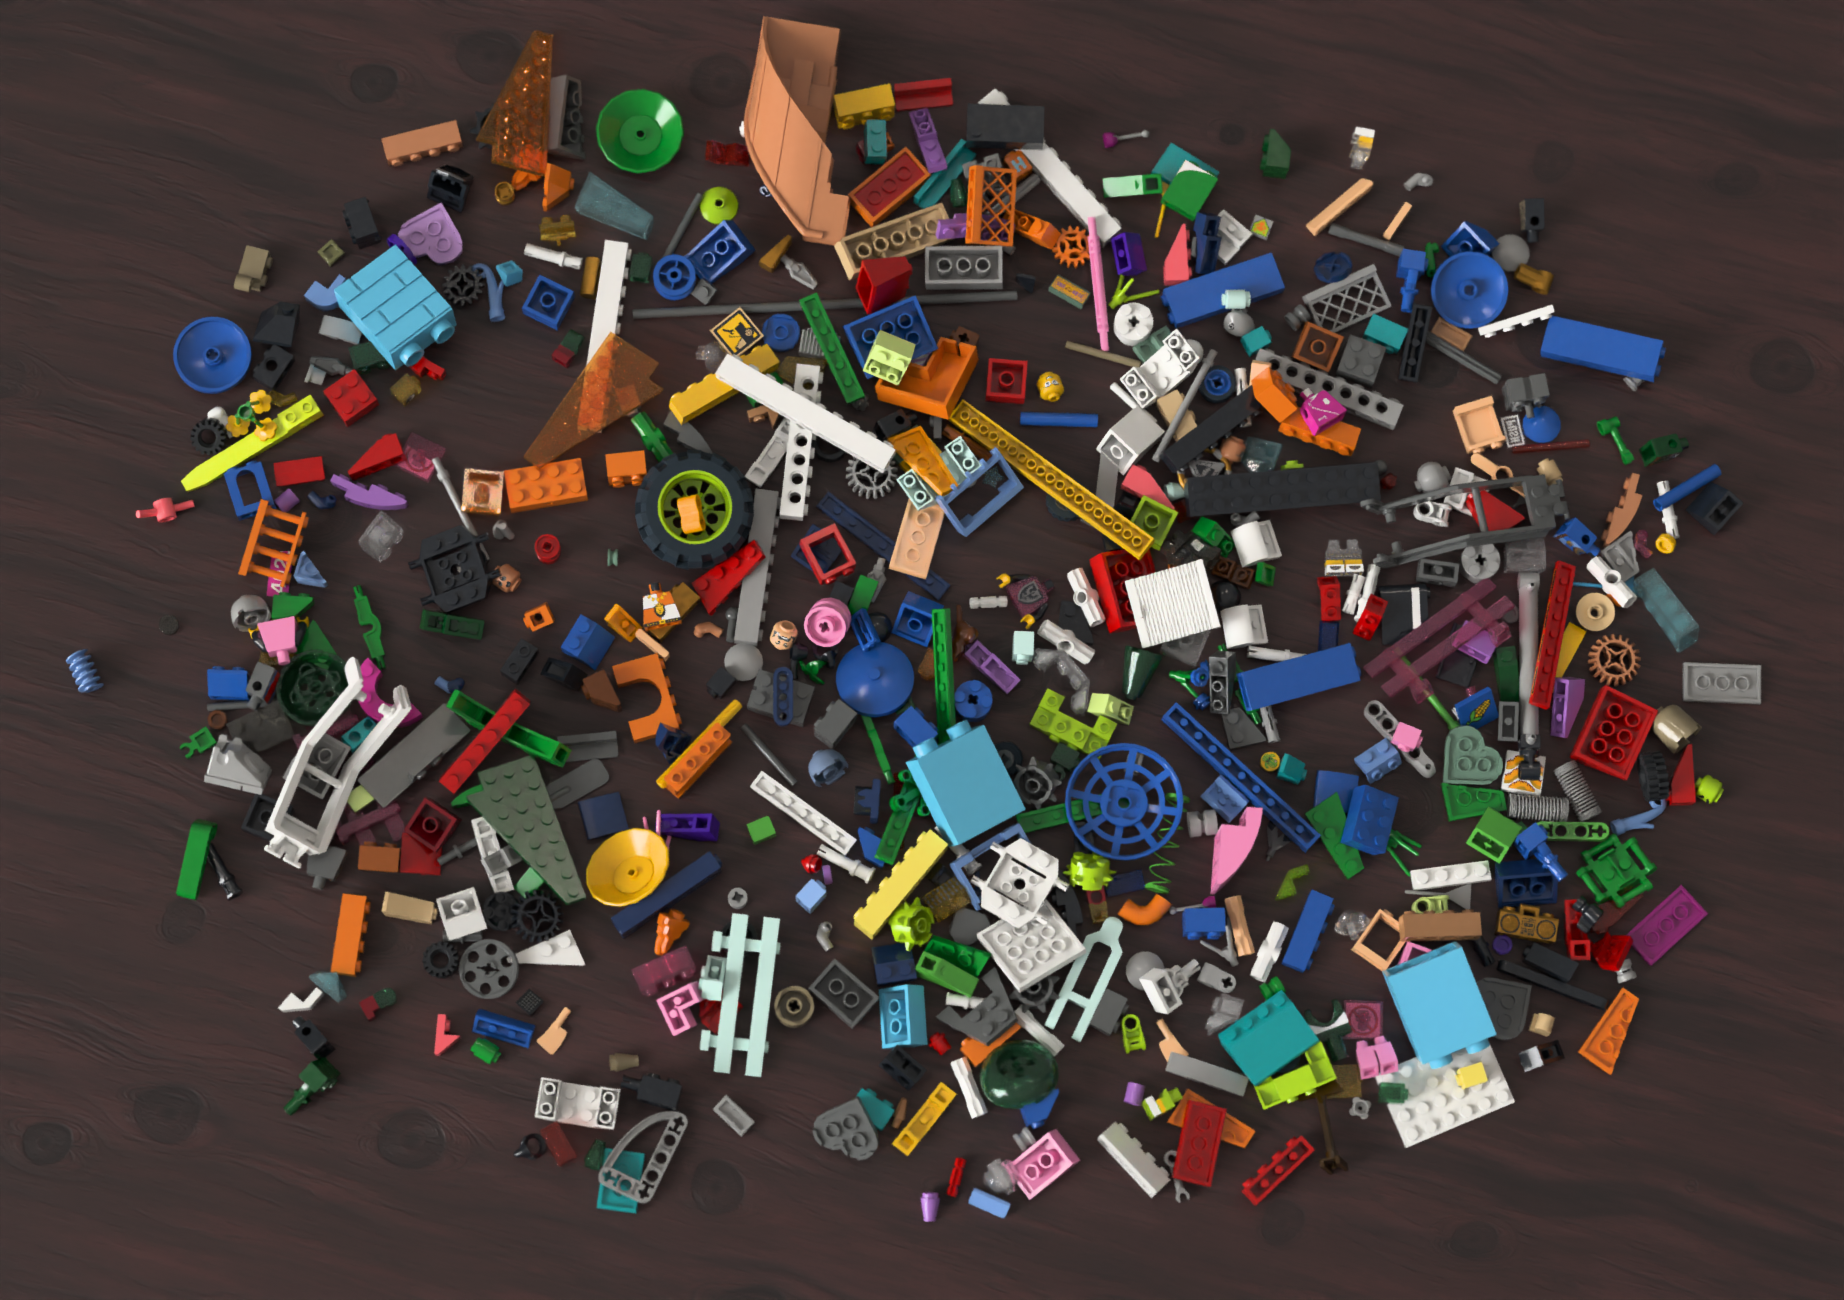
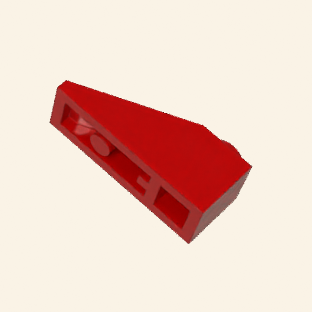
M397 434L384 435L352 466L348 474L353 481L407 460Z
M1692 744L1684 747L1669 782V797L1666 799V801H1669V806L1693 805L1696 802Z

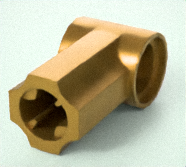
M1520 263L1515 270L1514 279L1531 286L1532 290L1536 293L1547 295L1554 275L1544 270L1538 271Z

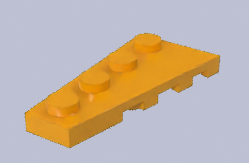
M922 426L887 439V442L894 446L895 452L939 495L945 496L952 491L950 487L952 483L956 487L958 486Z

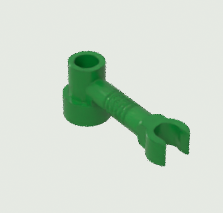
M1615 416L1608 420L1598 421L1597 428L1600 434L1604 436L1611 433L1624 465L1631 463L1634 457L1629 449H1627L1617 429L1620 427L1618 417Z

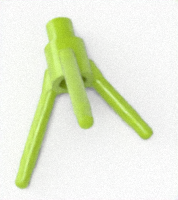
M1120 275L1117 289L1108 305L1114 309L1123 302L1159 294L1160 291H1149L1127 297L1124 293L1131 286L1134 278H1131L1121 290L1125 275Z

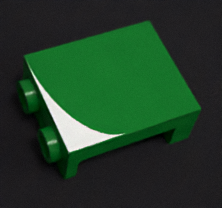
M1185 160L1163 195L1161 203L1194 222L1197 212L1200 211L1212 189L1217 184L1218 178H1216L1213 172L1209 170L1205 172L1200 169L1197 163Z

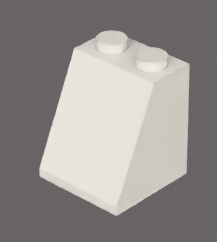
M1137 405L1110 428L1096 450L1100 454L1102 452L1118 467V471L1125 475L1130 470L1132 464L1135 465L1160 440L1165 431ZM1101 449L1111 450L1112 455L1120 459L1119 466Z

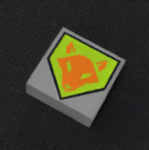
M1255 215L1249 231L1252 235L1267 240L1274 221Z

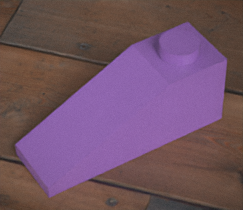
M1555 677L1551 736L1568 737L1584 699L1585 679Z

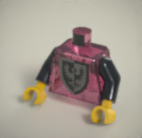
M1003 573L996 578L1003 581L999 585L1000 588L1006 586L1005 591L1022 618L1020 622L1025 621L1028 623L1026 629H1029L1032 624L1043 618L1048 608L1047 603L1049 602L1046 593L1055 589L1050 578L1042 583L1038 581L1036 576L1031 577L1029 574L1007 575Z

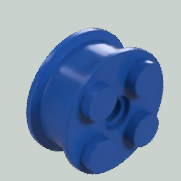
M681 255L663 257L658 261L653 271L654 285L657 292L666 299L681 300L691 294L696 284V273L693 264Z

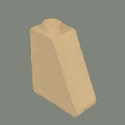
M385 892L382 912L386 917L432 924V921L437 918L438 908H435L434 902Z

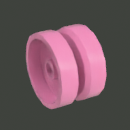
M823 598L817 601L807 614L804 622L805 633L816 645L823 647L834 646L840 643L850 628L851 613L848 607L840 600Z

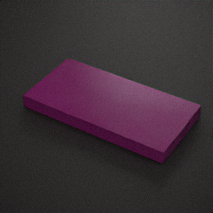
M1680 885L1625 936L1632 937L1633 943L1631 946L1652 966L1708 913Z

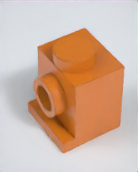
M547 602L526 611L523 618L526 627L531 628L532 632L555 621ZM535 614H541L542 619L537 620Z

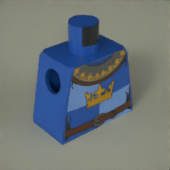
M1576 517L1565 521L1554 534L1557 540L1577 555L1587 553L1594 558L1601 550L1593 544L1597 537Z

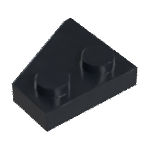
M1062 600L1058 626L1063 630H1071L1075 637L1083 643L1093 645L1094 640L1081 606L1076 605L1075 602Z

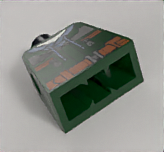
M1671 434L1649 440L1639 449L1644 466L1648 467L1674 459L1684 449H1687L1689 444L1685 437L1679 439L1677 434Z

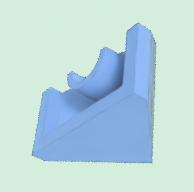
M304 551L301 552L294 573L297 583L323 588L327 587V582L320 575L312 561Z

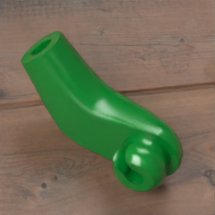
M1429 242L1425 248V258L1428 259L1426 273L1427 276L1433 277L1436 271L1433 253L1439 252V246L1436 242L1433 244Z

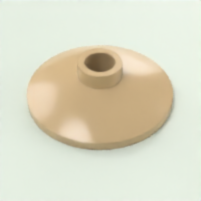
M1590 593L1582 597L1578 602L1576 616L1584 628L1590 631H1601L1613 622L1615 609L1607 596L1600 593ZM1592 610L1597 612L1596 617L1591 615Z

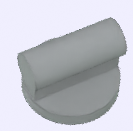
M499 520L494 524L493 535L496 539L507 537L511 540L514 538L515 535L507 526L506 521Z

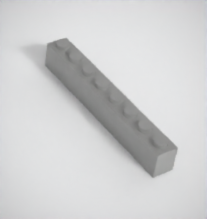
M756 488L753 504L754 517L748 543L756 540L766 557L750 575H747L742 580L734 643L751 644L753 646H758V641H762L763 630L760 629L761 622H765L766 611H763V604L768 602L769 592L765 590L766 584L770 585L771 573H768L769 565L773 566L774 554H771V548L776 546L777 535L773 534L774 528H778L779 516H776L777 509H780L781 506L779 491Z

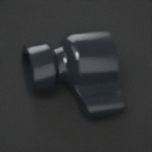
M1582 895L1572 906L1575 911L1582 913L1576 927L1585 934L1605 912L1596 904L1587 903V899Z

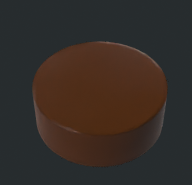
M214 710L208 715V724L212 729L222 730L227 726L228 717L223 711Z

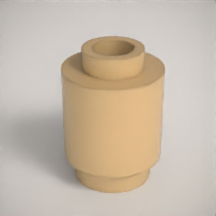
M1547 458L1538 463L1537 471L1540 475L1545 474L1547 485L1556 484V480L1562 479V474L1554 460L1549 461Z

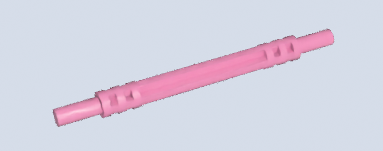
M1089 217L1090 237H1088L1097 331L1100 333L1101 350L1109 351L1107 335L1109 326L1100 238L1097 236L1096 218Z

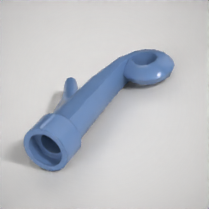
M482 263L473 265V271L476 269L483 271L478 276L486 277L490 321L504 320L505 314L502 308L503 281L501 280L499 286H497L494 274L487 265Z
M1666 799L1660 800V805L1650 801L1651 807L1654 808L1652 810L1611 821L1610 827L1612 832L1618 836L1633 829H1653L1654 825L1646 822L1656 818L1665 810Z

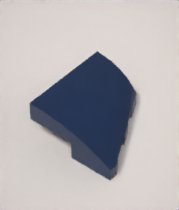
M660 723L656 733V745L671 765L682 754L692 736L685 731Z

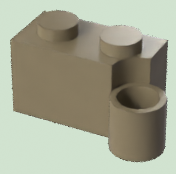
M246 245L239 273L235 278L234 289L246 292L251 290L261 292L262 286L265 287L267 283V268L270 269L273 258L268 250Z

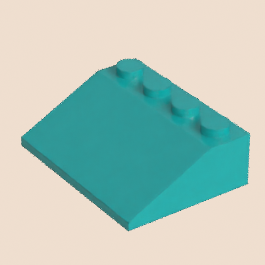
M1282 990L1218 1034L1222 1047L1255 1087L1320 1042L1295 1005Z

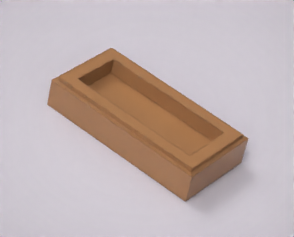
M1441 317L1438 318L1431 330V333L1463 352L1472 338L1471 334L1450 324Z

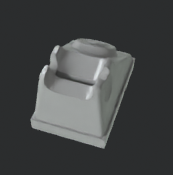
M221 734L216 746L213 747L204 782L241 790L243 786L242 791L262 795L271 778L272 769L259 755L251 751L242 742L241 738L235 737L234 740H229L228 735Z

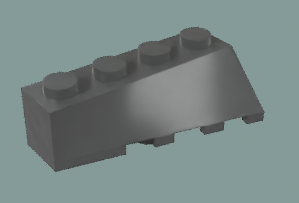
M568 75L551 78L542 147L543 152L556 157L586 159L585 152L582 150V143H585L584 135H581V124L583 123V116L580 113V106H582L581 80Z

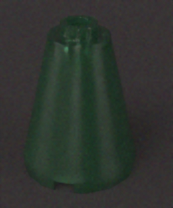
M1125 646L1122 693H1125V698L1136 701L1137 697H1142L1163 655L1154 654L1133 646Z

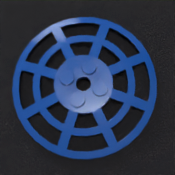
M1111 744L1090 753L1073 771L1066 789V815L1076 837L1092 852L1113 860H1136L1158 851L1175 833L1183 812L1182 788L1173 768L1156 752L1136 744ZM1112 751H1129L1127 763H1114L1103 767L1097 758ZM1137 752L1154 759L1165 770L1155 777L1146 768L1135 764ZM1091 762L1097 773L1089 780L1084 792L1074 790V783L1079 774ZM1126 769L1124 779L1113 782L1108 775L1110 771ZM1134 770L1145 775L1150 781L1142 787L1132 781ZM1169 776L1176 790L1177 808L1165 806V796L1160 783ZM1101 777L1107 786L1102 795L1090 793L1094 784ZM1154 787L1158 793L1159 805L1148 804L1146 793ZM1071 797L1083 800V811L1088 823L1079 829L1072 815ZM1121 798L1129 800L1130 805L1127 808H1121L1118 805V801ZM1089 801L1100 803L1102 814L1095 819L1091 817ZM1145 813H1158L1154 823L1147 829L1141 822ZM1163 815L1175 816L1169 832L1157 843L1151 834L1159 826ZM1106 820L1116 826L1114 836L1103 832L1098 826ZM1134 825L1140 832L1138 836L1122 838L1124 827ZM1093 830L1103 839L1113 842L1111 853L1095 847L1083 835ZM1145 839L1151 847L1137 854L1119 855L1121 844L1135 843Z

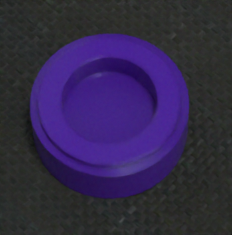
M1499 935L1493 940L1492 949L1498 955H1506L1511 951L1513 944L1508 936Z

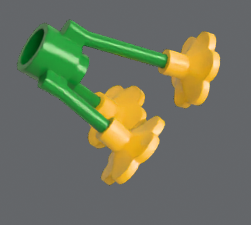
M265 390L252 392L250 394V401L241 405L235 416L231 415L228 417L226 430L231 432L233 437L246 435L250 421H253L257 427L254 434L261 441L264 442L274 438L277 424L271 418H265L260 421L255 418V412L261 414L271 409L272 397L267 395Z

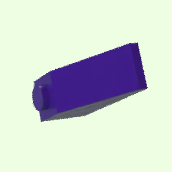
M661 814V835L695 841L718 840L720 822L713 814Z

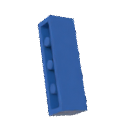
M1314 890L1310 891L1281 962L1282 965L1301 973L1305 969H1310L1313 959L1310 958L1313 951L1316 952L1319 947L1320 941L1317 939L1320 933L1324 934L1328 924L1325 922L1327 915L1331 916L1335 905L1332 902L1334 898Z

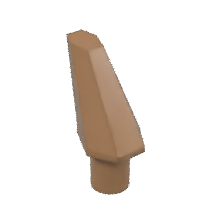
M901 1098L893 1114L894 1120L891 1126L898 1129L901 1121H905L906 1098Z

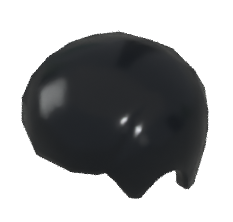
M873 612L868 614L880 638V642H885L891 636V620L884 613Z

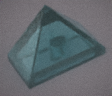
M316 971L308 977L338 1003L347 997L337 972Z

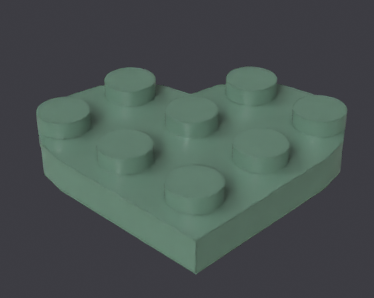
M1461 725L1449 731L1444 747L1443 783L1485 785L1492 783L1501 775L1503 769L1501 756L1492 747L1485 746L1484 738L1477 729L1472 726Z

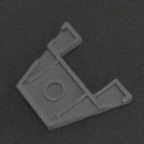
M995 967L981 978L993 993L966 1016L961 1018L950 1005L936 1016L939 1022L965 1033L968 1037L986 1046L992 1044L1018 1022L1000 975Z

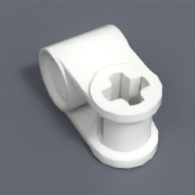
M1428 501L1417 504L1414 507L1413 514L1420 521L1448 527V517L1453 507L1443 503ZM1424 506L1428 514H1422L1419 507Z

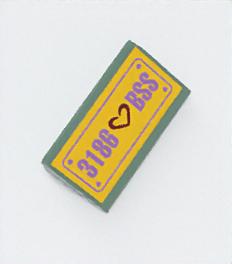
M1060 275L1056 276L1048 290L1081 310L1091 295L1089 291Z

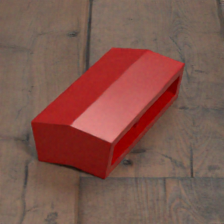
M322 456L273 463L277 487L326 480Z

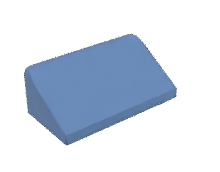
M977 1188L973 1189L968 1201L969 1204L1001 1218H1005L1011 1205L1009 1202Z

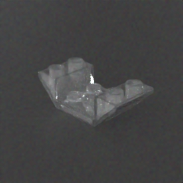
M1041 648L1034 650V660L1032 662L1039 671L1042 669L1046 672L1057 663V669L1060 673L1067 675L1071 679L1069 683L1077 692L1071 697L1070 708L1076 715L1080 714L1083 717L1088 708L1090 680L1065 651Z

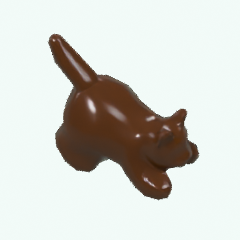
M959 604L956 605L957 624L952 637V656L955 662L964 654L965 646L973 644L978 638V630L962 619L963 610Z

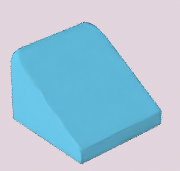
M512 260L496 265V269L505 286L522 281L523 270Z

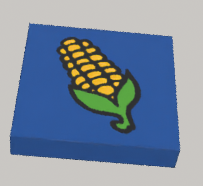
M1489 687L1455 704L1460 725H1468L1478 729L1499 717L1492 690Z

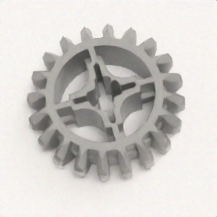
M854 456V460L848 461L850 466L846 467V471L849 472L846 475V479H852L848 482V486L855 485L852 491L860 490V497L863 496V493H866V499L870 498V494H873V498L877 499V493L884 497L883 490L890 493L891 489L889 486H895L893 480L898 478V475L893 474L898 471L897 467H892L896 463L895 460H891L884 473L871 467L874 472L876 471L873 481L869 474L870 465L867 464L865 469L856 472L857 467L863 461ZM884 474H888L886 480L877 486L876 480L879 477H883ZM857 478L867 480L870 483V487L860 483Z

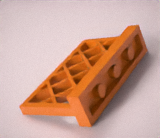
M981 165L969 167L965 244L1013 247L1017 170L983 167ZM984 171L991 172L995 177L989 184L984 179ZM1004 173L1011 174V182L1007 186L1000 179ZM996 181L1003 187L998 194L990 187ZM987 189L994 197L988 203L983 199V193ZM1005 191L1010 196V201L1006 205L999 198ZM995 200L1002 206V209L997 213L990 207ZM986 208L993 216L987 222L982 218V212ZM1004 210L1009 215V220L1005 224L998 217ZM994 219L1001 226L995 233L989 227V224ZM986 228L992 236L988 240H981V231ZM1003 229L1008 234L1007 242H1002L997 236Z

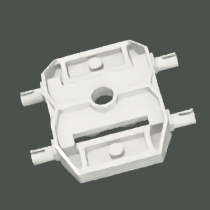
M1022 838L1007 847L993 842L990 849L999 853L1001 857L987 881H983L974 875L970 883L980 887V890H982L981 907L1017 928H1021L1033 920H1037L1046 926L1050 918L1039 912L1052 887L1057 886L1065 892L1069 887V884L1058 877V859ZM1011 859H1017L1018 861L1045 875L1046 879L1040 877L1039 875L1033 873L1032 871L1026 869L1025 867L1019 865ZM1018 879L1025 882V887L1021 890L1016 889L1014 886V882Z

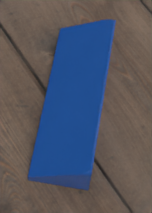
M478 1009L472 1032L529 1048L535 1025Z

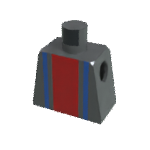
M257 662L246 688V692L251 696L247 705L248 708L258 711L261 703L271 704L284 681V678L275 668Z

